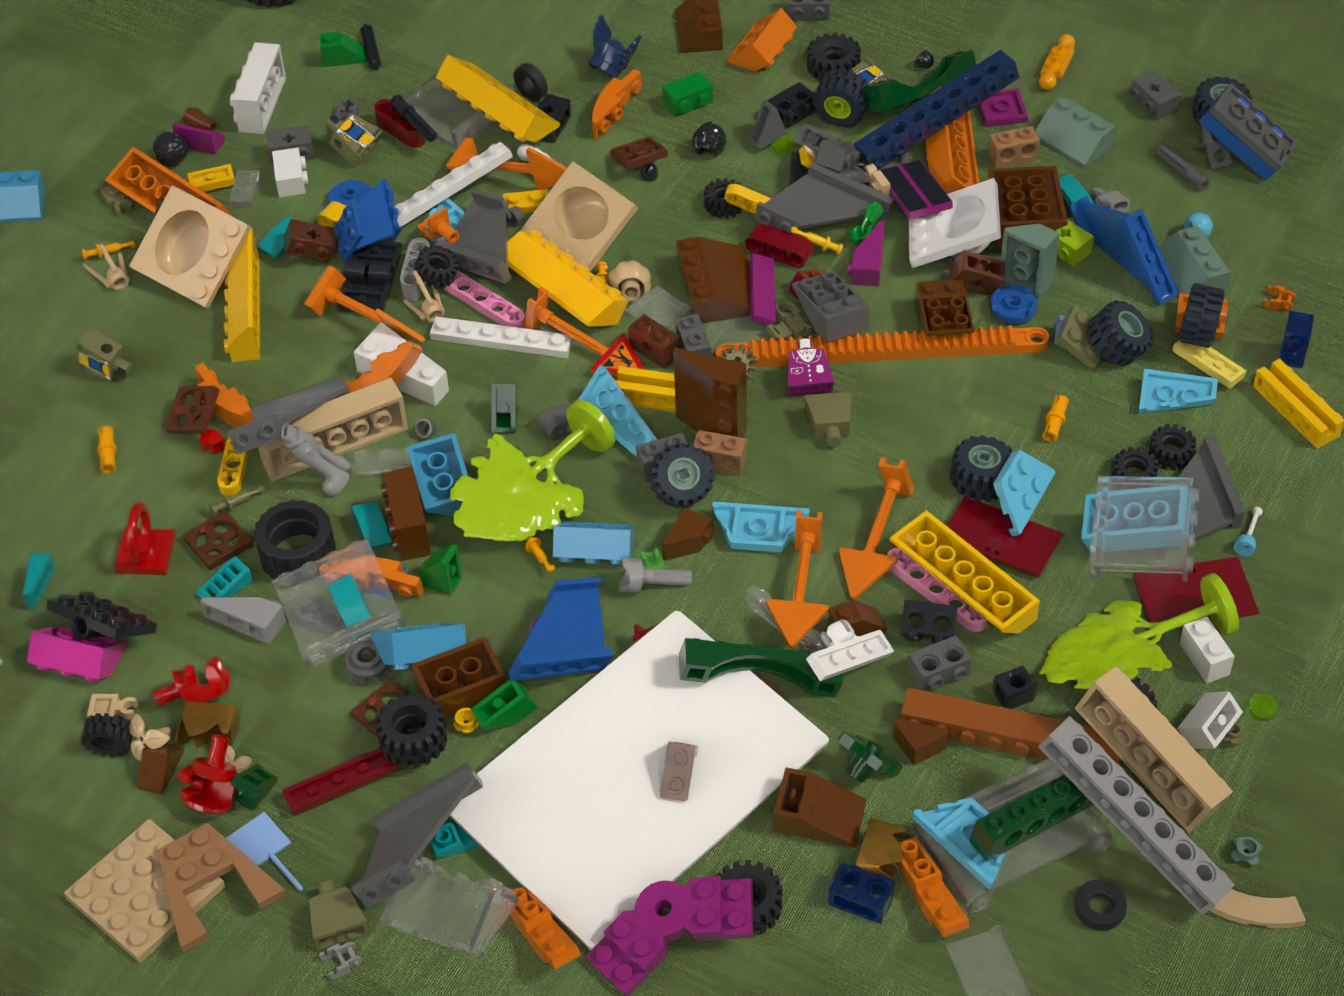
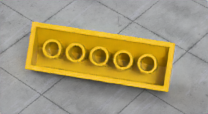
M447 55L436 76L438 80L443 82L442 87L451 92L456 91L458 98L466 102L470 101L472 108L480 112L483 110L486 118L494 122H500L499 127L508 132L513 131L515 133L514 137L522 142H526V140L537 142L560 125L558 121L473 63Z
M251 227L225 276V284L228 286V289H224V295L228 305H224V313L228 322H224V330L228 339H224L225 353H230L232 362L260 360V260Z
M537 230L519 231L507 241L508 266L539 289L542 286L549 291L548 297L585 325L605 326L619 324L629 301L621 295V291L608 286L602 277L592 274L587 266L577 263L573 260L574 257L572 255L562 252L558 249L556 243L546 240L542 237L543 234Z
M927 510L890 537V541L1003 633L1019 634L1037 620L1040 600Z

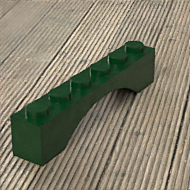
M958 51L943 57L933 74L916 86H908L895 79L879 80L864 86L869 112H879V115L892 112L891 108L899 109L908 106L910 101L911 103L924 99L923 96L930 95L940 86L946 85L976 65L974 51Z
M685 638L679 651L680 680L707 683L717 676L730 672L759 671L787 679L810 695L836 697L843 684V673L820 681L806 660L812 652H804L802 650L795 651L776 647L753 646L751 644L743 645L727 643L725 641L717 642L701 640L699 638Z

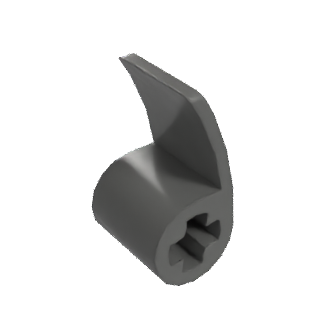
M570 404L552 406L543 410L537 416L536 425L552 440H558L566 433L568 429L566 410Z

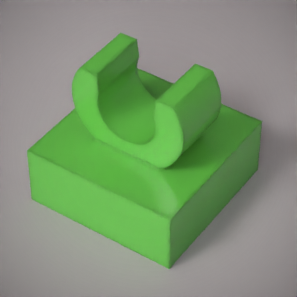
M656 548L654 551H641L639 554H635L636 558L642 559L644 569H665L661 550Z

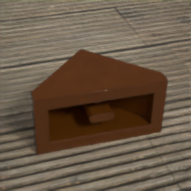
M895 718L893 738L913 765L947 749L949 729Z
M164 744L156 749L143 748L137 789L163 795L184 753V748Z

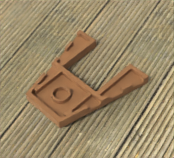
M208 823L157 850L180 947L183 952L209 939L207 931L185 896L233 869L237 871L260 909L286 896L285 890L281 885Z

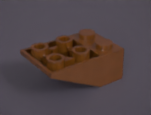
M963 279L916 282L914 303L917 318L927 336L975 332Z
M785 767L773 813V832L856 848L867 799L813 772Z

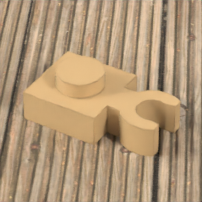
M874 164L864 166L868 173L864 175V178L870 183V187L890 196V183L880 170L877 171Z
M92 694L87 717L89 718L90 715L95 717L96 713H100L102 716H104V713H109L111 717L115 714L131 720L135 714L134 710L127 709L129 707H138V703L134 697H126L120 700L119 694Z

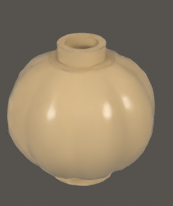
M635 260L622 261L609 273V286L621 291V295L629 300L628 302L641 300L651 289L649 270Z

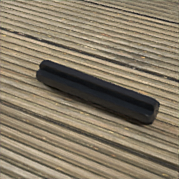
M365 23L360 28L368 64L371 69L378 70L382 64L373 28Z

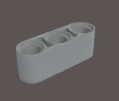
M416 238L410 241L400 275L402 296L408 301H417L423 296L413 271L421 249L423 250L426 246L430 248L429 242L424 238Z

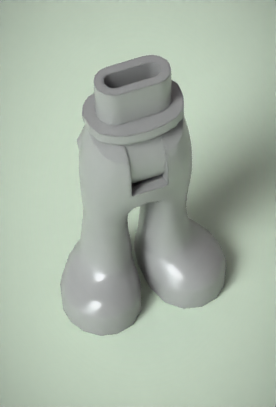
M288 422L283 424L281 438L285 440V446L291 449L293 455L300 461L323 474L325 480L322 484V490L329 496H334L341 492L349 480L350 475L346 472L350 467L349 462L342 455L334 454L322 446L311 433L305 432L298 426L293 427Z

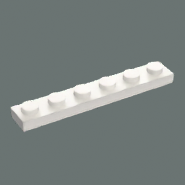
M501 142L493 144L485 152L472 157L469 162L453 169L445 177L435 180L432 185L416 192L408 200L397 204L395 208H398V226L402 227L512 158L510 149Z
M435 317L430 331L431 340L568 358L573 339L563 333Z

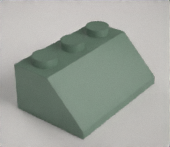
M1063 96L1048 108L1035 132L1041 143L1086 168L1113 147L1116 126Z
M1042 224L1006 227L1001 261L1005 262L1006 281L1004 283L1007 285L1024 286L1034 293L1033 296L1039 300L1054 281L1060 233Z
M1199 226L1177 231L1159 248L1178 295L1179 293L1189 294L1194 283L1224 289V292L1227 291L1231 271Z

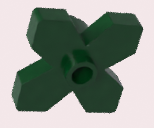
M843 731L837 740L848 750L854 752L847 763L849 766L846 772L862 783L867 778L870 779L875 771L879 773L888 772L893 776H898L903 768L894 759L882 753L883 748L861 735L853 736Z

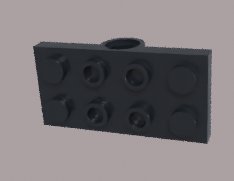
M380 241L355 251L351 258L345 260L344 277L346 280L342 285L341 293L375 311L378 308L384 312L402 254V243ZM338 303L336 304L338 311L354 312Z
M82 591L79 595L74 596L60 594L59 598L47 599L46 609L72 620V632L79 640L108 636L116 640L156 633L157 623L148 620L146 615L132 613L129 611V608L116 606L109 599L95 597L93 592Z

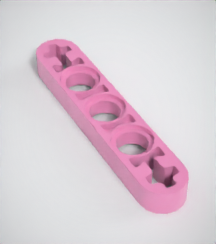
M457 271L451 285L443 288L500 325L518 328L525 327V314L521 309L460 271ZM461 286L470 287L468 290L465 291L459 290V287ZM479 296L486 297L484 301L475 300ZM495 307L504 308L502 311L495 312L492 310Z
M897 547L888 552L887 555L895 556L898 560L889 569L892 573L932 603L950 605L949 602L952 600L961 601L963 605L957 608L956 621L972 632H979L985 629L987 626L986 618ZM914 571H920L924 576L917 579L910 574ZM937 585L944 590L940 593H934L930 590V587Z

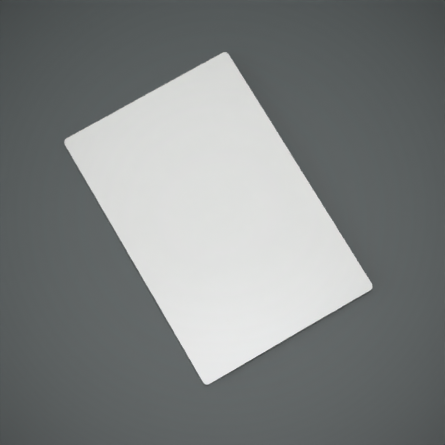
M674 611L478 772L477 775L482 780L483 788L462 799L450 815L466 833L526 890L533 893L589 950H592L605 937L603 931L622 911L635 910L637 898L647 886L664 880L674 882L780 788L785 767L800 770L824 749L829 742L828 736L751 671L726 673L713 678L707 683L680 680L679 651L684 639L699 638L701 640L714 641L680 611ZM670 741L698 745L697 757H694L687 801L667 799L660 796L667 747Z

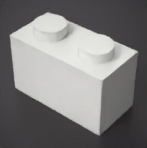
M299 147L272 151L279 197L306 194L305 184H309L307 170L303 171V169H307L305 156H300Z
M1204 617L1185 624L1180 645L1206 684L1230 675L1235 656L1209 618Z
M1229 691L1205 692L1177 729L1193 749H1215L1243 711Z

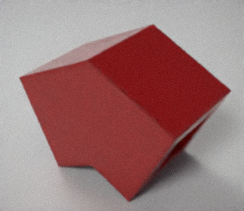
M207 429L206 434H200L199 441L202 451H210L215 455L225 449V439L217 429Z

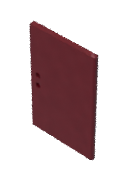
M965 496L947 524L949 529L987 559L1040 578L1059 542L1064 537L1063 532L1028 520L1020 535L1012 536L1009 529L1013 528L1009 513L1003 514V511Z
M1238 556L1133 573V578L1149 623L1162 622L1203 606L1200 582L1203 576L1212 573L1218 575L1227 586L1235 603L1238 617L1257 615L1260 611L1257 608Z

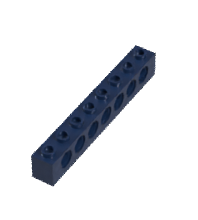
M1001 49L853 143L857 151L861 152L860 161L865 166L874 164L877 169L884 166L1019 79L1020 76L1016 62Z

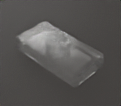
M237 170L229 199L230 207L253 206L260 180L259 171Z

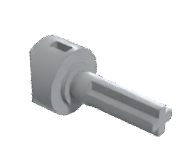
M621 557L622 565L626 570L621 581L618 583L619 592L640 593L643 583L685 586L692 584L691 570L644 569L641 558Z

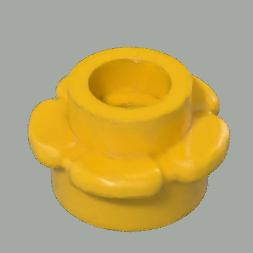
M462 708L456 712L453 725L457 731L471 733L474 731V728L479 726L471 708Z

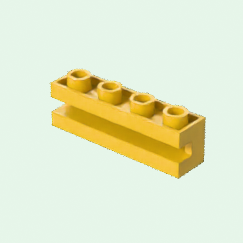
M1281 359L1272 362L1270 371L1265 366L1256 371L1253 387L1316 448L1340 437L1344 424V419L1341 415L1335 412L1322 397L1318 396Z
M619 366L617 372L618 380L615 381L633 406L676 412L674 374Z

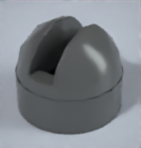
M519 206L510 207L509 211L512 217L510 219L506 218V221L512 226H517L524 219L523 210Z
M429 418L419 419L415 424V432L421 438H429L436 433V423Z

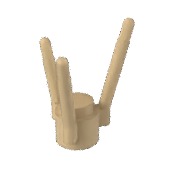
M100 244L99 247L110 266L106 272V278L86 263L83 264V267L104 283L107 289H124L131 278L127 273L122 253L118 254L121 267L119 268L115 266L105 246Z
M414 270L413 274L426 300L423 301L421 310L407 299L404 300V303L419 315L423 322L427 320L430 323H434L435 317H443L446 312L442 306L438 289H434V285H432L434 300L430 297L418 272Z

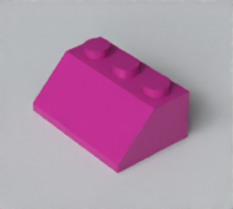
M55 625L31 632L27 663L35 664L36 668L40 670L50 671L56 669L60 670L61 675L76 676L77 674L84 676L86 681L99 682L100 679L111 676L126 648L127 642L105 636L79 640L74 636L71 628Z

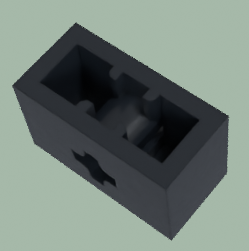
M546 94L543 100L537 104V108L558 121L560 125L540 140L555 143L572 116L570 99Z

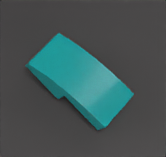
M1071 174L1059 177L1063 200H1066L1068 206L1085 196H1088L1090 203H1094L1085 188Z
M290 216L278 223L257 245L260 250L275 260H278L285 251L284 234L290 219H293Z
M374 501L352 506V515L357 531L361 533L365 550L390 546V535L377 503Z
M352 573L328 585L337 609L349 632L374 619Z
M452 821L442 825L430 841L438 858L463 853L480 846L459 825L454 826Z

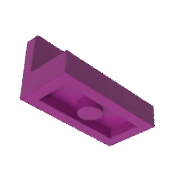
M177 123L172 126L173 132L184 137L190 149L216 155L226 141L224 134Z

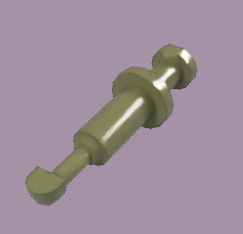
M259 486L250 492L243 491L231 497L227 495L222 496L223 501L215 505L213 503L209 504V509L213 516L225 508L230 512L233 510V506L249 500L252 495L257 493L264 494L265 488Z

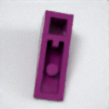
M880 221L854 251L853 261H848L847 275H852L851 285L879 287L885 221Z

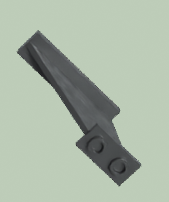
M812 162L806 175L766 203L759 202L754 220L791 233L793 226L799 230L864 218L867 204L871 202H878L882 206L883 214L881 217L887 219L891 213L895 198Z
M473 189L471 191L473 201L455 228L459 232V239L454 244L440 240L435 244V247L438 248L440 245L443 246L442 250L445 251L448 248L450 250L449 254L454 253V259L458 258L459 268L506 284L511 279L508 271L506 218L510 219L512 217L508 208L509 205L502 197Z
M344 375L251 406L250 409L254 418L247 424L227 430L235 453L239 454L282 439L281 427L283 424L294 421L332 399L349 394Z
M1215 436L1205 437L1203 445L1171 485H1186L1195 500L1192 542L1230 525L1231 530L1241 528L1245 515V510ZM1180 547L1152 550L1157 552L1159 560L1162 561L1165 560L1166 553Z
M468 762L373 817V823L380 832L363 880L351 886L353 893L367 909L416 881L415 876L409 870L460 801L483 788L482 780Z

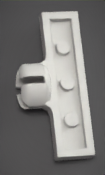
M843 619L829 625L827 634L824 631L821 633V639L827 648L812 653L806 660L818 679L823 681L886 658L894 650L881 630L863 636H856L850 623Z

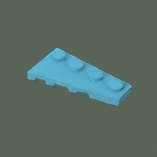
M599 365L578 400L590 402L597 407L610 422L615 433V439L636 456L637 445L657 439L606 367Z

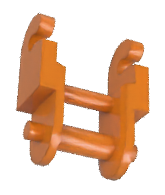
M1267 285L1266 292L1277 296V298L1271 299L1269 303L1264 298L1261 303L1262 306L1279 311V309L1285 311L1292 310L1293 304L1291 301L1295 300L1296 294L1285 290V287L1277 285L1271 290V285Z

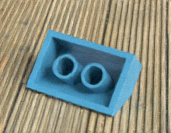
M41 170L0 172V223L42 220L46 186Z
M455 433L408 446V453L425 511L454 516L455 511L460 509L462 501L450 500L451 488L461 476H468Z
M561 521V523H557L554 526L553 557H559L560 562H574L575 558H585V563H600V559L610 560V564L621 565V557L632 558L635 525Z
M440 622L371 631V638L383 664L394 665V669L410 668V663L422 661L466 644L465 624Z

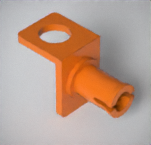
M446 208L439 210L429 216L427 220L417 225V229L432 242L442 236L447 242L454 244L460 237L459 232L449 224L448 210Z

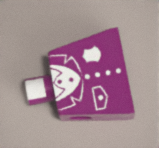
M810 339L797 341L798 350L789 352L787 397L833 393L834 378L824 350L822 348L812 349Z

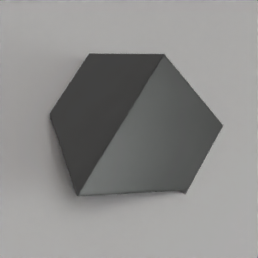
M763 100L748 140L757 149H763L787 134L777 108Z

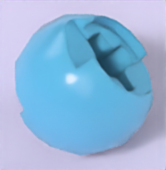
M1203 212L1190 214L1184 224V229L1199 226L1206 238L1209 237L1211 229H1213L1211 218Z

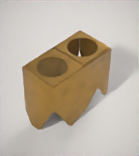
M186 701L175 739L176 745H182L194 739L195 746L200 748L212 740L213 734L229 737L228 745L231 744L232 747L240 723L236 705Z
M873 818L869 819L856 860L857 878L891 886L898 884V881L890 875H894L898 871L893 863L903 860L901 846L895 838H912L909 834L902 833L906 830L905 827Z

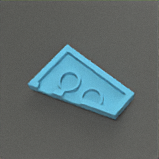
M1144 369L1138 414L1215 404L1218 378Z

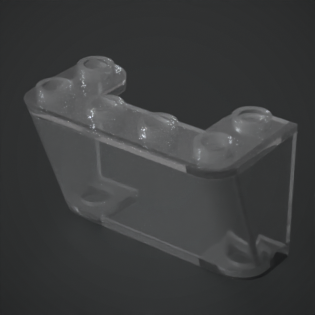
M419 856L409 869L415 876L416 881L389 896L380 922L408 935L482 958L520 899L515 897L516 891L504 887L503 883L487 877L486 881L477 879L475 883L470 881L471 877L455 871L454 875L447 874V869L434 865V862L430 859Z

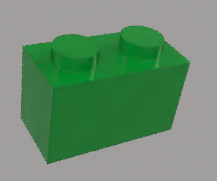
M701 71L662 85L663 103L675 117L713 103V86Z

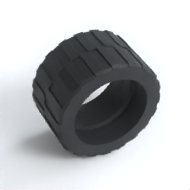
M289 500L288 502L278 503V505L272 506L263 513L255 525L254 538L263 570L270 578L280 583L296 585L314 581L322 575L318 568L320 563L336 558V545L330 518L325 513V510L318 507L315 503L304 500ZM308 535L314 537L309 544L298 549L286 550L276 547L280 542L291 536Z

